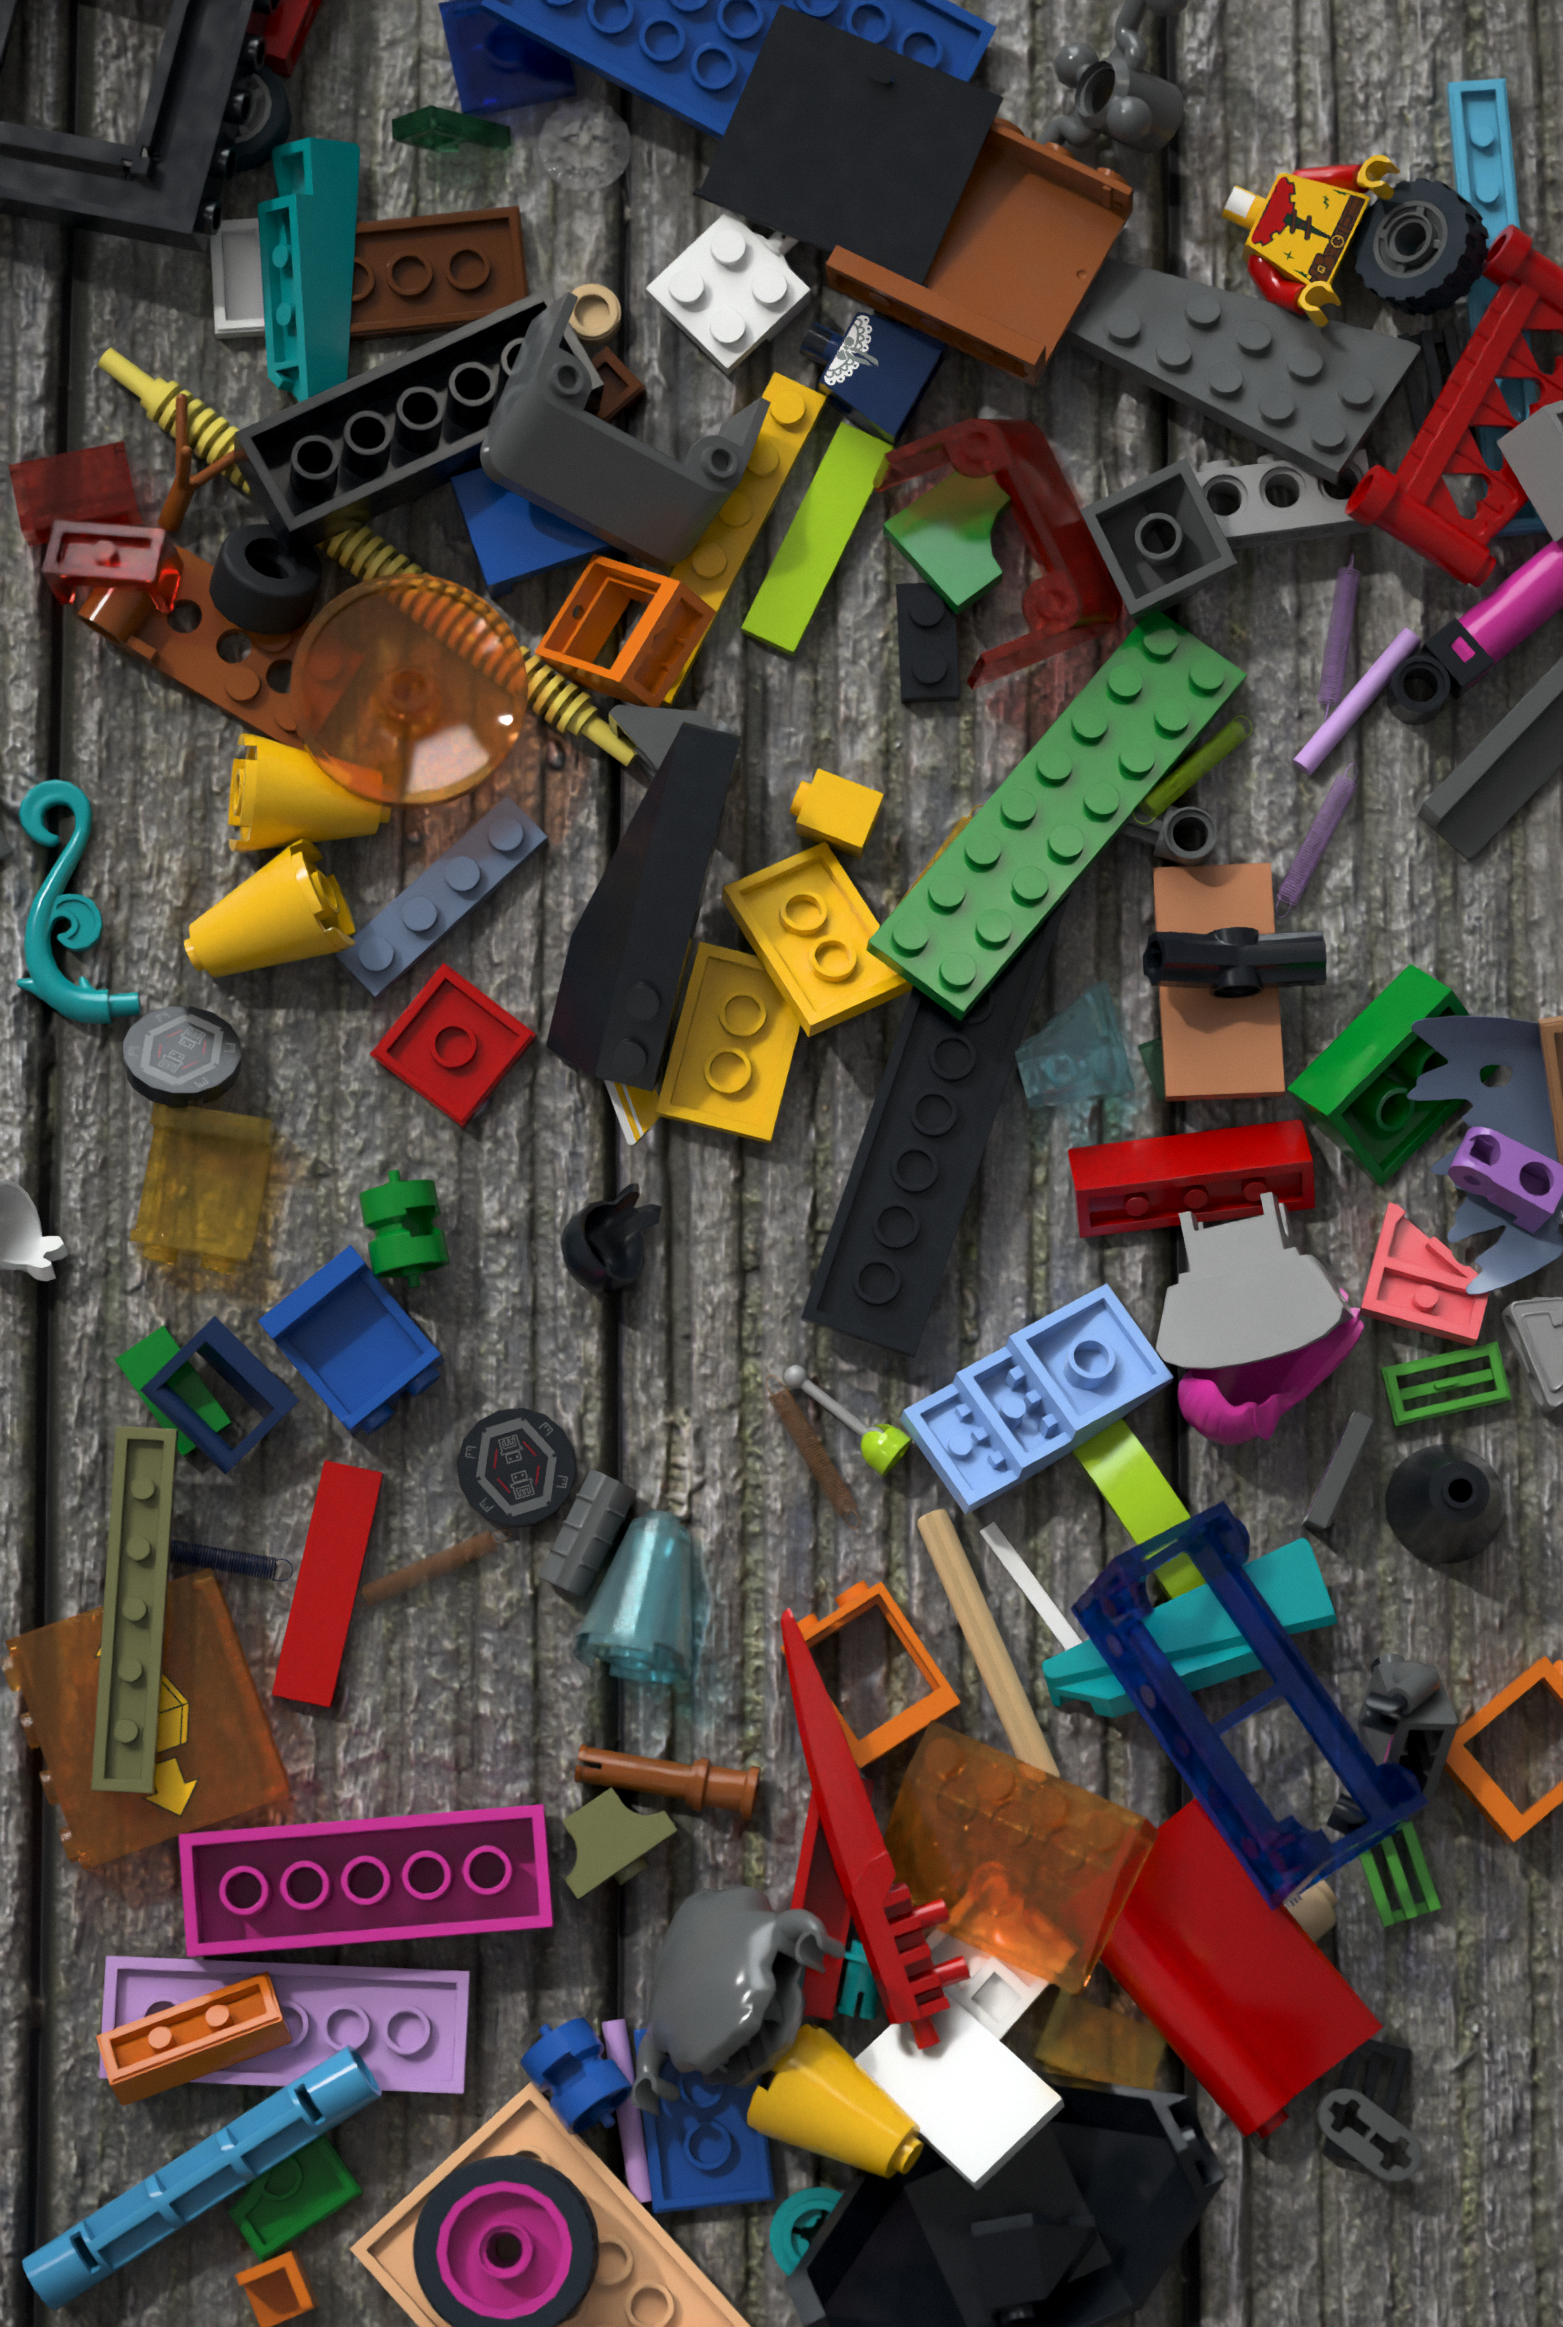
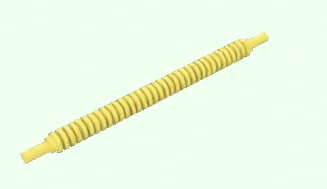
M109 348L102 355L98 362V367L141 398L140 406L147 410L146 417L153 423L159 421L158 426L165 432L171 430L170 435L175 440L176 396L181 393L187 396L188 446L192 450L195 448L194 453L199 458L205 459L207 457L206 463L208 465L234 450L235 432L239 431V429L235 426L229 428V421L223 417L217 418L218 414L212 408L205 409L206 405L200 399L193 400L194 395L186 389L182 390V386L175 380L169 383L161 377L154 380L113 348ZM236 463L220 473L224 477L231 475L230 481L237 487L243 485L242 490L249 496L253 495ZM362 524L315 545L320 550L327 548V555L334 560L340 557L339 564L345 569L351 567L350 572L357 578L364 575L362 581L369 587L376 584L375 591L381 596L388 593L387 600L393 605L401 602L399 609L406 615L412 612L411 618L418 624L424 621L423 627L428 632L432 633L437 629L435 636L440 641L444 642L449 638L448 647L453 651L461 648L459 654L465 660L473 657L472 665L478 670L486 665L484 674L490 679L499 674L496 683L502 688L510 684L508 692L511 695L517 697L523 692L520 701L527 707L535 701L532 710L539 716L547 711L544 719L551 725L559 720L556 728L561 733L565 734L570 731L576 737H579L581 734L585 735L627 768L636 759L633 750L636 748L635 744L625 736L617 738L611 732L610 725L597 716L598 708L590 703L592 697L584 691L577 696L580 688L573 682L565 687L568 679L561 673L552 679L555 668L549 664L541 668L543 660L537 655L529 659L531 650L524 645L516 650L519 645L518 640L512 636L505 640L507 632L500 627L493 631L494 622L489 618L481 621L483 615L477 609L469 612L471 606L465 600H460L457 603L458 595L452 590L444 594L446 591L444 584L440 581L433 584L434 577L428 572L421 575L422 568L416 563H412L409 566L410 559L404 554L397 556L398 550L391 544L385 547L386 541L379 535L373 538L374 532L369 527L365 526L361 529Z

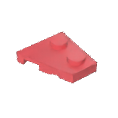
M1389 1202L1384 1214L1360 1306V1315L1474 1347L1479 1336L1489 1292L1468 1295L1466 1287L1479 1274L1470 1266H1464L1457 1262L1448 1247L1435 1236L1431 1239L1404 1217L1406 1211L1399 1205Z

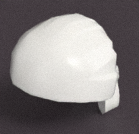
M0 1179V1270H21L41 1281L55 1279V1272L50 1261L63 1259L69 1254L65 1244L59 1236L42 1237L38 1212L29 1194L18 1183L8 1179Z

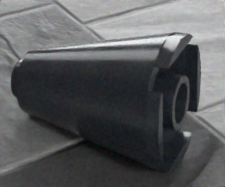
M1433 1445L1411 1454L1393 1473L1385 1494L1386 1519L1396 1538L1413 1556L1434 1564L1460 1563L1481 1553L1497 1536L1505 1514L1504 1491L1494 1469L1477 1453L1456 1445ZM1449 1488L1458 1493L1462 1503L1456 1502L1450 1497Z

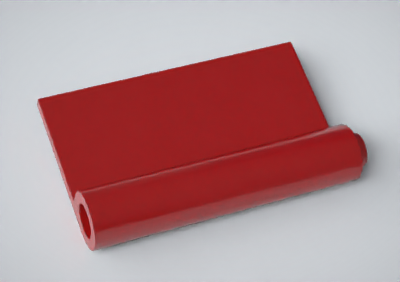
M1196 1797L1059 1908L1244 2138L1252 2132H1255L1261 2140L1268 2136L1289 2118L1283 2107L1295 2095L1383 2028L1381 2023Z

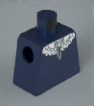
M857 312L844 336L814 322L801 344L799 353L826 367L819 380V393L827 397V403L867 434L893 445L895 450L946 358L947 344L916 329L864 312Z

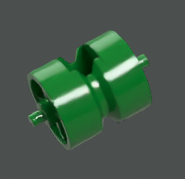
M392 1170L388 1172L389 1183L359 1194L364 1228L375 1233V1238L368 1243L373 1277L378 1279L407 1278L409 1289L421 1287L419 1276L425 1274V1272L449 1265L450 1260L444 1230L435 1227L433 1223L441 1214L435 1181L428 1179L401 1180L400 1171Z

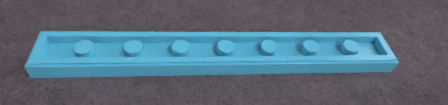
M1506 78L1448 82L1446 96L1455 191L1471 203V206L1479 211L1483 220L1481 222L1487 228L1489 239H1486V247L1489 248L1495 238L1507 226L1513 224L1520 229ZM1482 275L1479 280H1475L1470 287L1472 290L1465 296L1469 340L1499 288ZM1521 331L1531 351L1530 331ZM1495 379L1512 417L1522 423L1529 417V405L1536 403L1535 382L1532 380ZM1477 427L1479 449L1483 460L1489 469L1499 471L1503 465V457L1496 441L1510 431L1502 427ZM1482 479L1483 492L1485 498L1488 492V488L1486 482L1484 481V479ZM1529 500L1495 537L1544 534L1547 532V528Z

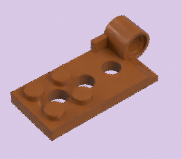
M169 541L165 543L141 582L116 567L108 566L77 613L78 619L103 636L109 643L270 740L309 752L366 663L364 656L306 621L299 629L283 635H262L250 632L228 621L215 608L209 593L214 566ZM181 605L197 607L202 612L200 625L189 633L174 631L169 626V618L174 609ZM239 634L248 638L251 642V652L245 660L239 663H228L219 656V646L226 637ZM282 664L293 665L301 672L299 685L289 693H278L268 685L269 674L275 667Z

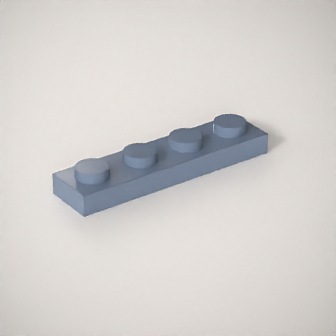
M506 795L352 938L356 941L355 946L337 952L335 954L336 959L377 1001L548 842V836Z

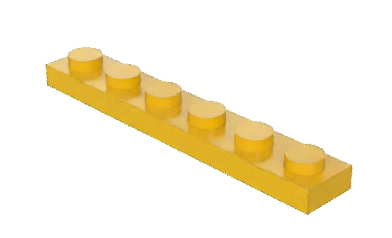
M774 372L762 395V398L771 403L740 483L691 554L675 565L669 577L681 581L716 611V614L661 703L670 709L827 404L826 396L777 372Z

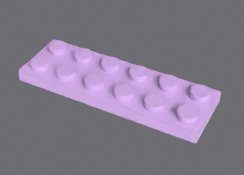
M106 1956L102 2033L268 1971L287 2021L292 2042L189 2082L287 2086L347 2045H351L363 2058L381 2090L465 2094L471 1971ZM100 2052L99 2078L108 2079Z

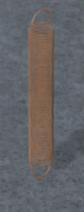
M769 1375V1376L766 1378V1387H767L768 1391H769V1388H768V1386H767V1379H768L770 1376H773V1377L777 1378V1377L774 1376V1375ZM783 1386L786 1388L771 1396L769 1400L772 1399L770 1402L774 1401L772 1405L775 1404L773 1406L776 1407L775 1410L780 1408L776 1412H779L778 1415H780L779 1418L781 1420L785 1419L782 1421V1423L786 1422L784 1424L787 1425L785 1428L791 1426L787 1431L790 1430L788 1433H791V1438L796 1437L793 1439V1441L797 1440L795 1444L798 1443L796 1446L802 1444L797 1449L801 1448L799 1451H802V1457L807 1455L804 1457V1459L808 1458L805 1462L809 1461L807 1464L813 1462L808 1467L814 1465L810 1470L813 1469L811 1471L814 1472L813 1475L818 1473L814 1476H819L816 1478V1480L820 1479L817 1483L824 1480L819 1484L825 1483L820 1488L824 1487L822 1490H825L834 1483H837L823 1492L831 1490L825 1496L842 1487L826 1498L843 1490L828 1499V1501L837 1497L830 1502L836 1501L831 1506L837 1504L832 1509L848 1501L834 1510L837 1511L849 1504L836 1512L837 1514L843 1511L837 1515L840 1516L851 1509L850 1512L844 1515L845 1519V1516L854 1511L858 1505L854 1503L855 1500H853L852 1495L848 1492L849 1490H846L847 1487L842 1482L843 1479L839 1477L840 1474L836 1471L837 1469H834L835 1466L831 1464L832 1461H830L826 1451H823V1445L819 1443L820 1440L816 1438L817 1435H815L814 1430L810 1427L811 1425H808L809 1422L804 1417L805 1414L801 1412L802 1409L798 1406L799 1404H796L797 1401L793 1399L794 1396H792L788 1386ZM858 1517L859 1525H858L857 1528H853V1529H858V1528H859V1526H860V1519H859V1517Z
M505 1529V1530H500V1531H497V1532L494 1533V1534H496V1533L501 1532V1531H509V1532H510V1535H511V1531H510V1530H507V1529ZM488 1530L487 1533L484 1531V1534L481 1532V1535L480 1533L478 1534L479 1537L476 1535V1538L475 1536H473V1539L470 1537V1540L468 1538V1542L465 1540V1543L463 1541L462 1544L459 1542V1545L456 1543V1546L453 1545L454 1548L451 1546V1549L448 1547V1550L447 1548H445V1551L442 1550L443 1553L441 1551L440 1554L437 1552V1555L434 1553V1556H429V1559L426 1557V1560L423 1558V1561L421 1559L420 1562L417 1561L418 1564L415 1562V1565L413 1563L412 1566L409 1564V1567H404V1570L402 1568L401 1571L398 1569V1572H393V1576L390 1573V1576L388 1574L387 1577L384 1575V1578H379V1581L376 1579V1582L373 1580V1583L365 1584V1587L362 1585L363 1592L360 1593H364L368 1602L364 1604H368L371 1608L368 1601L369 1598L372 1606H374L370 1595L375 1605L374 1597L379 1604L377 1596L382 1603L379 1596L380 1593L383 1601H385L382 1592L386 1600V1594L390 1599L388 1591L393 1598L391 1590L394 1596H396L393 1587L397 1595H399L396 1586L400 1594V1588L404 1593L402 1585L405 1591H407L405 1584L408 1590H410L407 1581L411 1589V1583L414 1588V1582L418 1586L416 1579L419 1585H421L419 1578L423 1584L421 1575L425 1583V1577L427 1581H429L428 1576L432 1580L430 1573L433 1579H435L432 1570L436 1578L437 1574L440 1576L439 1571L441 1575H443L442 1570L446 1574L444 1570L445 1567L448 1573L446 1564L451 1571V1568L454 1570L453 1565L457 1569L455 1562L459 1568L458 1561L461 1566L462 1563L465 1565L464 1560L468 1564L467 1559L471 1563L469 1556L473 1561L472 1555L475 1560L476 1557L479 1559L478 1554L482 1558L481 1553L484 1556L483 1550L486 1555L487 1552L490 1554V1551L493 1553L492 1548L496 1551L494 1545L498 1550L496 1543L507 1540L510 1535L502 1541L495 1542L494 1534L491 1536Z

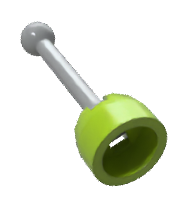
M793 1365L785 1371L784 1380L790 1388H801L861 1436L860 1449L863 1459L882 1477L886 1476L897 1465L909 1449L913 1439L903 1431L889 1424H877L869 1428L808 1379V1374L803 1367Z

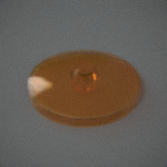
M411 573L393 574L367 580L349 588L329 602L316 615L306 629L294 657L290 681L291 710L298 736L306 752L313 762L338 786L348 793L376 805L399 809H423L443 805L468 795L482 786L503 766L512 753L524 724L528 699L527 672L521 649L514 634L496 610L469 589L443 578Z

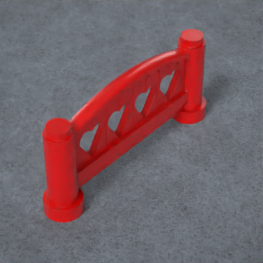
M1513 224L1507 226L1488 248L1487 260H1484L1482 266L1484 271L1481 275L1499 288L1399 469L1394 475L1379 464L1372 467L1360 480L1345 507V514L1364 527H1368L1373 523L1461 584H1471L1475 588L1480 587L1487 580L1496 564V558L1489 554L1488 543L1519 513L1530 499L1503 453V465L1499 471H1493L1486 466L1468 427H1502L1511 431L1520 424V422L1512 417L1495 379L1532 380L1538 385L1540 398L1537 403L1529 405V417L1543 406L1563 400V355L1555 357L1556 368L1552 375L1542 373L1521 332H1557L1563 336V268L1531 247L1532 238ZM1442 475L1479 476L1484 479L1488 492L1484 499L1476 501L1477 512L1473 519H1466L1460 515Z

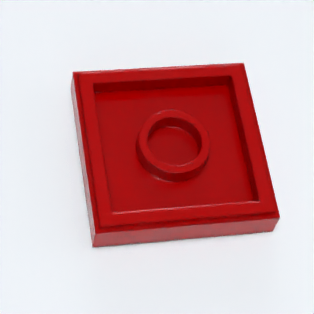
M443 963L370 1053V1056L464 1130L537 1039V1035L452 968Z

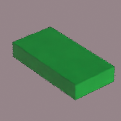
M163 1325L114 1360L161 1427L177 1429L179 1431L178 1451L186 1458L198 1448L140 1391L181 1350ZM189 1360L166 1381L217 1434L233 1425V1422Z

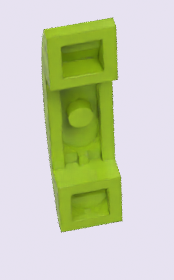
M1122 1418L1071 1452L1091 1484L1097 1487L1161 1583L1159 1586L1169 1601L1226 1574V1571L1197 1525Z

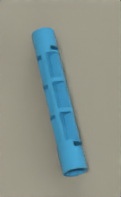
M347 2045L24 2258L22 2261L23 2268L31 2285L50 2309L58 2310L382 2096L381 2089L373 2073L360 2054L351 2045Z

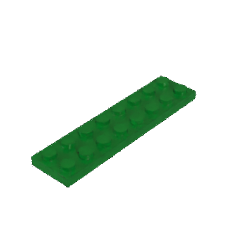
M1161 611L1144 617L869 939L866 951L961 1021L1133 817V812L1135 815L1140 809L1141 805L1144 804L1143 799L1148 798L1146 796L1166 778L1245 683L1247 674Z

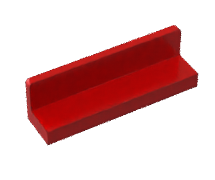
M1298 1119L1076 1147L1068 1150V1162L1074 1185L1076 1222L1080 1238L1181 1225L1179 1213L1191 1211L1196 1215L1197 1222L1264 1215L1260 1194L1273 1192L1277 1196L1278 1203H1284L1287 1206L1288 1212L1315 1208L1313 1159L1303 1122Z
M861 1778L871 1804L875 1780ZM812 1789L790 1909H804L815 1914L823 1922L828 1936L842 1942L845 1947L851 1912L830 1853ZM825 1953L823 1965L826 1971L823 1974L808 1966L806 1967L803 1983L806 1999L804 2015L828 2020L833 2019L843 1957L838 1959Z

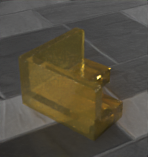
M1063 1988L1056 1989L1030 2058L1083 2079L1152 2089L1155 2082L1153 2077L1167 2043L1160 2033L1153 2027L1075 1997L1071 1991Z

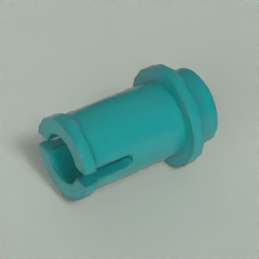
M853 1940L851 1951H845L843 1956L849 1959L837 2012L854 2016L858 1993L863 1992L859 2018L875 2020L879 1992L861 1941Z

